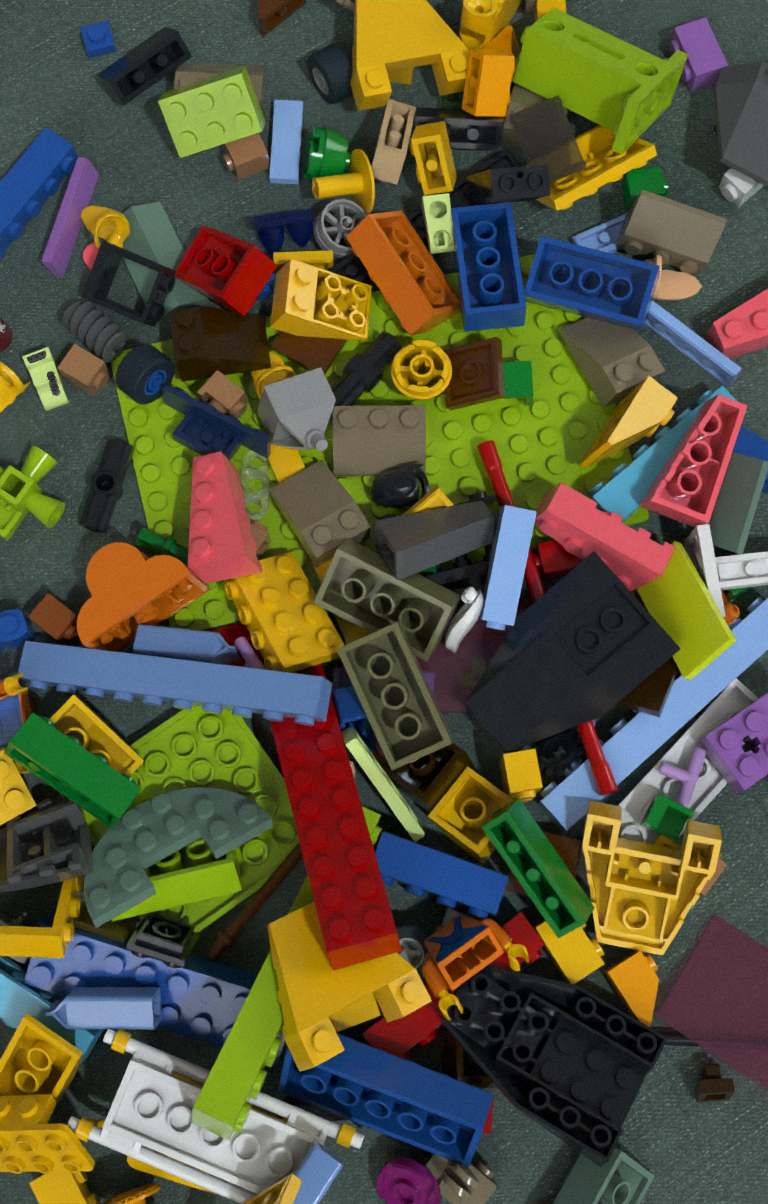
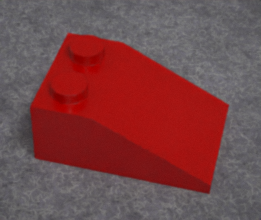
M203 225L174 269L176 270L174 277L227 309L245 316L254 305L265 284L270 280L277 265L256 246Z

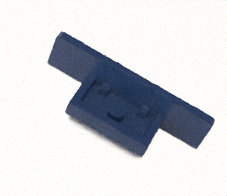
M165 384L162 388L164 404L186 415L172 434L174 441L200 455L221 451L229 461H231L241 445L267 459L271 455L270 439L261 430L251 429L243 425L236 417L222 414L208 402H200L190 397L185 390L179 387L173 388Z

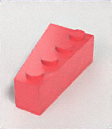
M768 289L714 321L705 336L708 343L729 359L767 347Z
M720 394L706 401L639 506L692 527L708 524L748 405Z
M221 451L193 458L187 567L205 584L262 573L261 563L256 555V543L249 527L251 525L250 518L244 506L245 498L238 470Z
M562 482L544 494L536 509L537 513L534 524L544 534L560 543L567 552L574 554L583 561L595 551L630 592L662 576L675 549L673 545L666 541L663 545H660L651 540L650 536L652 533L641 527L638 531L630 528L621 522L622 516L613 511L612 513L600 511L596 508L597 502Z

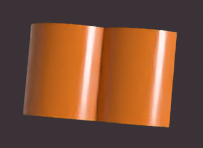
M123 542L105 545L92 556L87 566L86 583L92 597L80 609L77 618V633L82 644L90 649L117 652L135 640L139 624L157 626L211 590L208 583L205 584L187 565L175 557L158 555L149 558L134 546Z

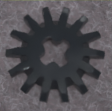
M571 729L564 731V733H558L545 738L542 742L538 741L535 743L539 746L536 754L539 757L537 760L538 765H540V773L547 770L545 775L551 777L557 768V775L562 776L564 766L571 772L573 767L570 762H582V758L577 756L583 755L586 751L585 748H580L583 746L582 739L577 740L580 735L577 730L570 735ZM562 746L566 753L561 754L560 758L556 759L552 752L558 751V748Z

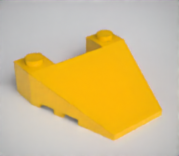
M355 0L354 44L352 47L353 60L350 84L357 111L386 106L392 94L387 72L429 64L432 65L440 96L464 92L469 58L468 48L426 0Z
M589 800L583 830L582 847L585 856L591 903L595 907L593 918L597 942L663 956L684 923V918L692 905H695L703 887L716 871L722 843L720 826L687 820L681 850L619 838L622 807Z
M315 902L267 925L273 967L277 971L279 985L277 995L279 1004L282 1005L284 1040L300 1072L314 1068L344 1051V1047L329 1016L372 992L387 1023L403 1018L432 1001L416 968L398 953L333 971L326 951Z

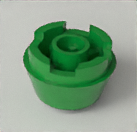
M327 125L324 128L313 126V132L310 131L305 151L308 168H303V179L312 181L316 177L343 174V170L348 169L351 153L347 152L348 139Z

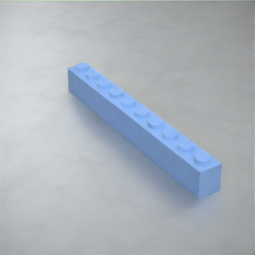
M761 597L757 598L746 608L750 614L744 620L738 617L733 620L734 623L728 625L736 639L735 643L693 679H685L681 675L674 681L660 717L633 710L637 715L630 722L623 718L610 730L614 735L606 743L601 739L599 740L617 785L768 650V598L765 601ZM589 759L582 765L580 763H573L571 765L573 771L570 772L566 769L563 772L567 777L563 782L557 785L553 781L539 793L544 798L538 803L539 807L563 833L587 813L589 800L599 802L606 796H600L590 770Z

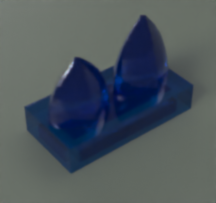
M313 208L254 216L256 231H258L260 241L271 256H273V252H280L283 246L284 227H287L293 241L302 248L311 239L313 223L315 221Z

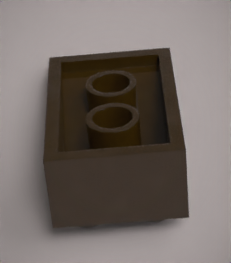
M207 307L170 311L174 357L181 382L210 378L217 370L223 375L271 368L264 316L248 313L242 316L234 311Z
M454 743L392 771L387 760L379 754L376 747L372 753L396 788L428 812L434 809L467 766L472 770L475 768L466 752Z

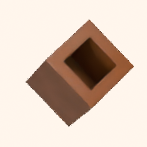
M47 593L28 615L37 626L61 645H64L66 641H72L78 635V616L50 593Z

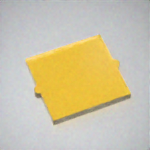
M84 901L80 908L79 917H74L73 924L74 927L124 943L130 933L135 932L140 918L139 916H134L113 922L111 919L96 928Z

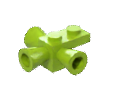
M32 445L21 471L11 465L6 470L0 466V537L6 541L10 539L29 511L43 525L50 529L59 521L65 510L64 502L43 495V491L37 484L58 463L49 454Z

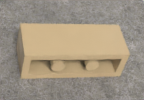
M391 99L387 102L371 164L373 177L380 182L398 184L416 111L414 106Z

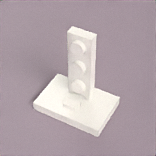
M709 524L697 525L683 542L684 549L723 618L725 617L721 590L768 585V551L715 557Z

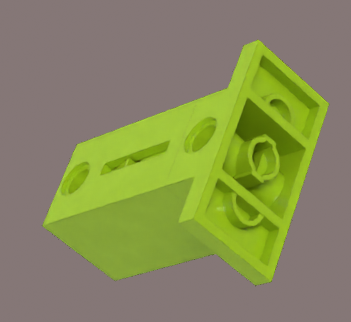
M553 7L544 16L541 15L533 25L527 26L523 31L520 43L523 45L521 53L515 60L516 72L513 82L613 131L612 136L615 137L612 150L623 154L670 106L688 54L677 50L670 58L663 60Z

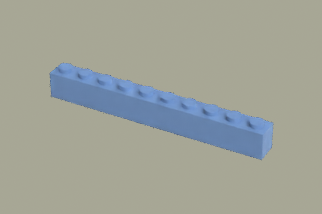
M25 641L18 673H23L24 675L19 679L28 682V688L39 691H47V686L56 687L57 692L75 695L76 690L85 691L84 695L103 699L104 694L114 695L113 699L123 702H132L133 697L142 698L143 703L154 706H162V701L173 702L172 707L184 710H191L192 705L203 706L202 710L215 714H221L222 709L233 710V715L245 718H252V713L264 714V719L276 722H283V717L295 718L294 723L314 726V721L326 722L333 684L322 676Z

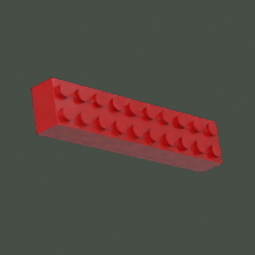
M322 663L291 672L326 678ZM330 695L326 722L314 721V726L294 723L295 718L283 717V722L270 721L326 951L334 971L402 951Z

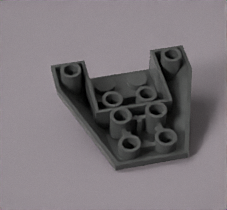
M759 61L723 67L718 73L713 88L719 160L731 169H735L755 182L768 187V64Z

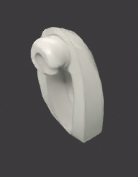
M467 587L461 594V600L465 603L454 616L445 637V648L456 653L460 642L474 626L483 611L484 596L481 590L476 591L473 587Z

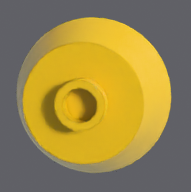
M416 340L403 347L395 355L391 365V376L395 386L403 394L416 400H426L439 395L446 389L452 377V365L448 355L436 343L428 340Z

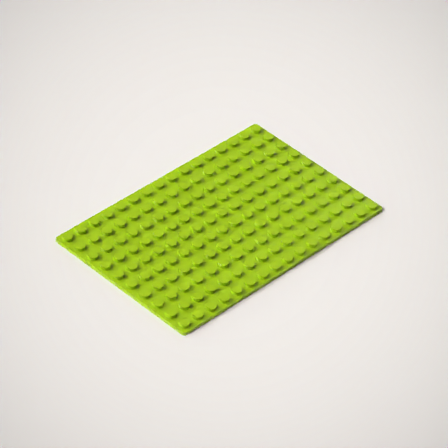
M535 254L519 257L524 291ZM456 272L445 275L460 298ZM381 290L371 292L367 340H348L325 374L331 388L343 375V370L351 358L357 353L362 354L382 332L390 333L394 336L402 348L416 340H428L436 343L443 351L498 337L502 341L503 362L531 361L534 393L531 406H525L524 398H501L449 410L446 408L445 390L433 398L416 400L406 396L395 386L391 376L392 363L383 371V376L378 384L369 393L364 392L352 405H425V475L429 482L430 491L435 486H438L453 504L469 501V495L486 491L487 496L495 494L477 450V446L485 441L492 440L496 445L503 465L502 470L515 506L536 511L544 494L561 482L591 499L589 492L601 481L605 484L609 483L613 479L611 474L622 463L629 466L633 462L629 447L586 468L579 465L613 413L616 404L613 403L603 408L559 332L561 328L586 317L531 303L526 299L524 326L464 332L461 311L425 333L410 336L400 325V320L392 307L385 302ZM271 316L264 317L269 351L281 357L284 364L290 366L296 375L308 372L271 349V344L280 333V330L270 328ZM173 339L149 344L161 351L174 364V376L170 386L173 388L179 387L185 390L190 397L200 401L197 392L209 378L181 382L175 363ZM132 349L121 351L119 356L111 361L115 384L118 366ZM251 372L225 375L246 393L247 409L238 420L243 425L251 429H259L267 435L257 413L260 398L256 393ZM116 384L128 442L134 447L132 459L148 530L166 539L172 537L176 539L177 544L188 548L193 458L202 455L173 440V432L186 415L164 404L163 395L149 404L142 405L136 403L121 391ZM332 410L324 433V439L328 442L327 448L324 451L313 448L310 450H298L305 468L322 460L334 474ZM241 445L230 462L238 470L245 498V510L249 515L250 522L253 519L268 528L266 532L269 533L271 543L260 560L293 552L317 595L321 582L313 563L269 492L270 488L279 484L269 460ZM335 476L354 499L371 526L370 537L359 544L372 551H377L373 530L375 521L379 517L389 514L401 516L410 507L384 508L372 502L368 493L372 482L378 476ZM418 479V485H419L418 499H420V498H421V495H422V487H421V483H420V481H419V479ZM496 499L493 504L487 505V507L495 513L497 518L499 504ZM640 507L623 524L631 526L646 522L649 518L648 509ZM534 524L530 543L531 550L536 549L538 543L554 541L552 537L544 534ZM484 546L466 553L467 558L471 559L472 564L484 562L483 556L486 555ZM455 558L438 564V567L441 566L442 572L454 569L453 563H456ZM418 572V573H417V574H419V575H421V576H424V573H423V572ZM227 579L223 580L220 585L216 582L208 583L211 590L169 617L170 627L205 631L240 622L233 600H229L225 593L224 584L227 582Z

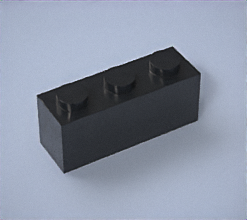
M164 27L103 70L97 77L111 100L124 106L189 60L192 55L179 32Z
M416 107L415 127L445 121L451 148L501 151L503 117L474 116L465 110Z

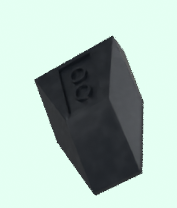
M593 551L516 618L514 626L510 628L466 700L465 705L506 753H510L601 717L681 648L597 553Z
M487 965L461 984L455 994L463 1007V1013L461 1014L457 1005H451L447 1009L451 1020H447L443 1016L440 1022L516 1109L601 1167L609 1161L623 1132L621 1129L623 1122L647 1073L654 1068L668 1038L578 985Z

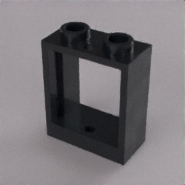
M548 164L489 169L467 176L469 206L526 202L550 196Z
M102 240L81 297L142 324L155 327L164 314V302L167 294L174 288L176 270ZM122 256L158 271L143 313L107 298Z

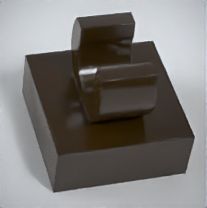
M719 1063L705 1064V1069H702L703 1080H699L694 1088L696 1102L729 1101L735 1092L733 1078L721 1079Z

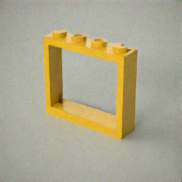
M85 875L63 881L52 927L0 926V956L64 958L68 942L74 940L73 919L74 917L78 918L80 914L81 900L79 893L84 892Z

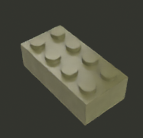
M348 538L337 548L314 600V604L370 633L400 621L415 656L428 661L437 649L460 601L461 595L417 573L396 580L380 554Z
M400 621L337 649L391 771L453 743L454 739Z

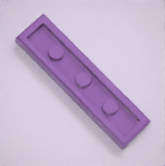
M78 157L41 260L54 276L64 277L83 223V220L80 218L81 212L85 207L89 206L99 177L98 171L87 158Z

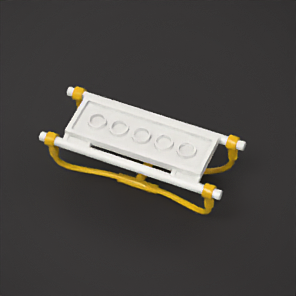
M108 1029L103 1042L111 1045L112 1050L122 1054L129 1052L133 1054V1057L128 1064L107 1117L96 1120L82 1117L80 1120L71 1116L67 1124L76 1137L84 1142L92 1140L240 1204L286 1176L293 1174L314 1140L324 1145L326 1137L329 1136L336 1139V1144L349 1148L351 1145L360 1149L365 1136L355 1132L356 1128L346 1123L342 1125L336 1124L260 1092L256 1100L249 1098L247 1102L248 1105H251V1109L241 1133L239 1134L234 1131L230 1140L224 1139L191 1122L193 1106L210 1071L142 1043L133 1037L132 1034L120 1029L118 1032ZM276 1114L279 1115V1116H281V1117H284V1118H283V1119H279V1118L276 1116Z

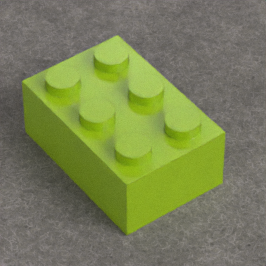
M246 66L164 92L158 100L180 158L262 132L266 124Z

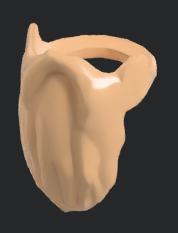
M660 255L644 261L660 266V276L652 300L676 301L691 298L702 287L696 277L689 273L667 269L662 270V256Z

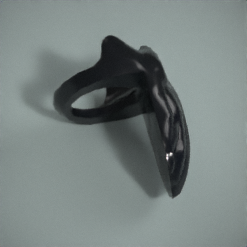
M411 464L404 469H394L388 473L380 474L370 486L368 494L372 502L384 508H411L420 500L418 499V479L422 487L421 498L430 492L428 479L420 468L423 464Z

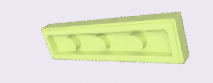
M350 726L342 731L346 747L414 842L425 837L420 820L354 727Z

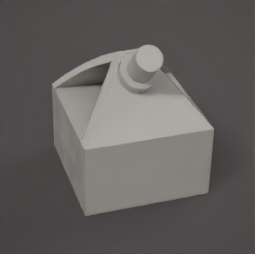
M320 367L264 386L257 413L271 444L297 450L316 448L319 451H324L328 446V442L324 439V433L336 398Z

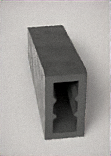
M481 500L376 520V550L396 580L403 579L493 543L494 530L497 528V518L495 513L490 511Z

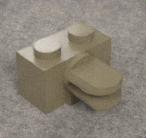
M430 1153L422 1164L435 1177L441 1190L440 1194L451 1204H485L498 1187L492 1179L495 1173L480 1160L476 1165L471 1161L469 1167Z

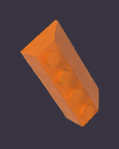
M402 210L368 214L346 236L352 246L353 253L360 258L367 269L370 279L377 284L384 295L385 302L392 307L400 320V325L410 336L425 333L461 312L460 298Z

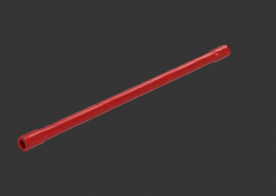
M490 440L479 444L477 450L485 472L489 476L499 507L503 505L516 507L502 470L503 465L494 441ZM529 548L524 578L532 601L535 603L546 593L531 548ZM589 721L577 726L599 795L604 796L618 791L612 770L605 759L593 722Z

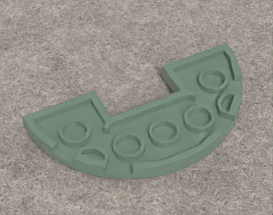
M207 787L179 789L159 794L132 808L121 817L113 829L109 828L101 837L92 852L94 872L86 874L84 877L85 903L95 927L101 926L156 894V890L144 869L199 838H202L215 859H218L272 828L273 822L271 817L255 802L240 794Z

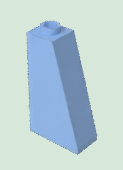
M508 505L499 507L497 528L494 532V542L492 544L483 595L485 602L480 615L481 620L487 621L486 627L505 630L506 625L514 626L537 511Z

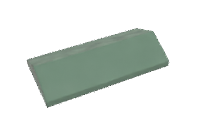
M161 202L131 206L124 211L123 214L130 224V235L125 239L123 248L174 270L185 254V251ZM122 256L146 306L158 271ZM175 278L174 288L167 294L164 302V314L156 325L171 319L170 311L194 308L209 302L207 296Z

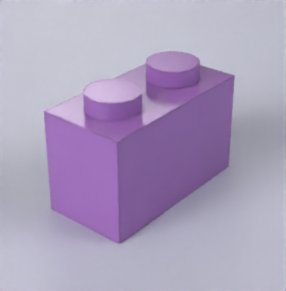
M707 18L674 27L671 39L668 42L670 55L672 56L677 50L688 54L680 77L681 80L687 83L690 92L715 84L719 71L723 67H728V64Z

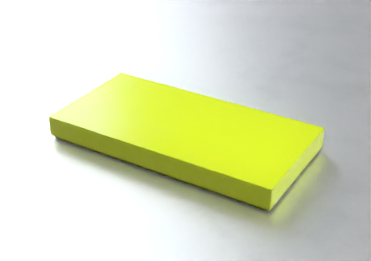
M674 541L671 545L675 549L662 576L637 588V591L650 615L681 648L672 657L683 678L691 680L735 643L736 639L682 543Z

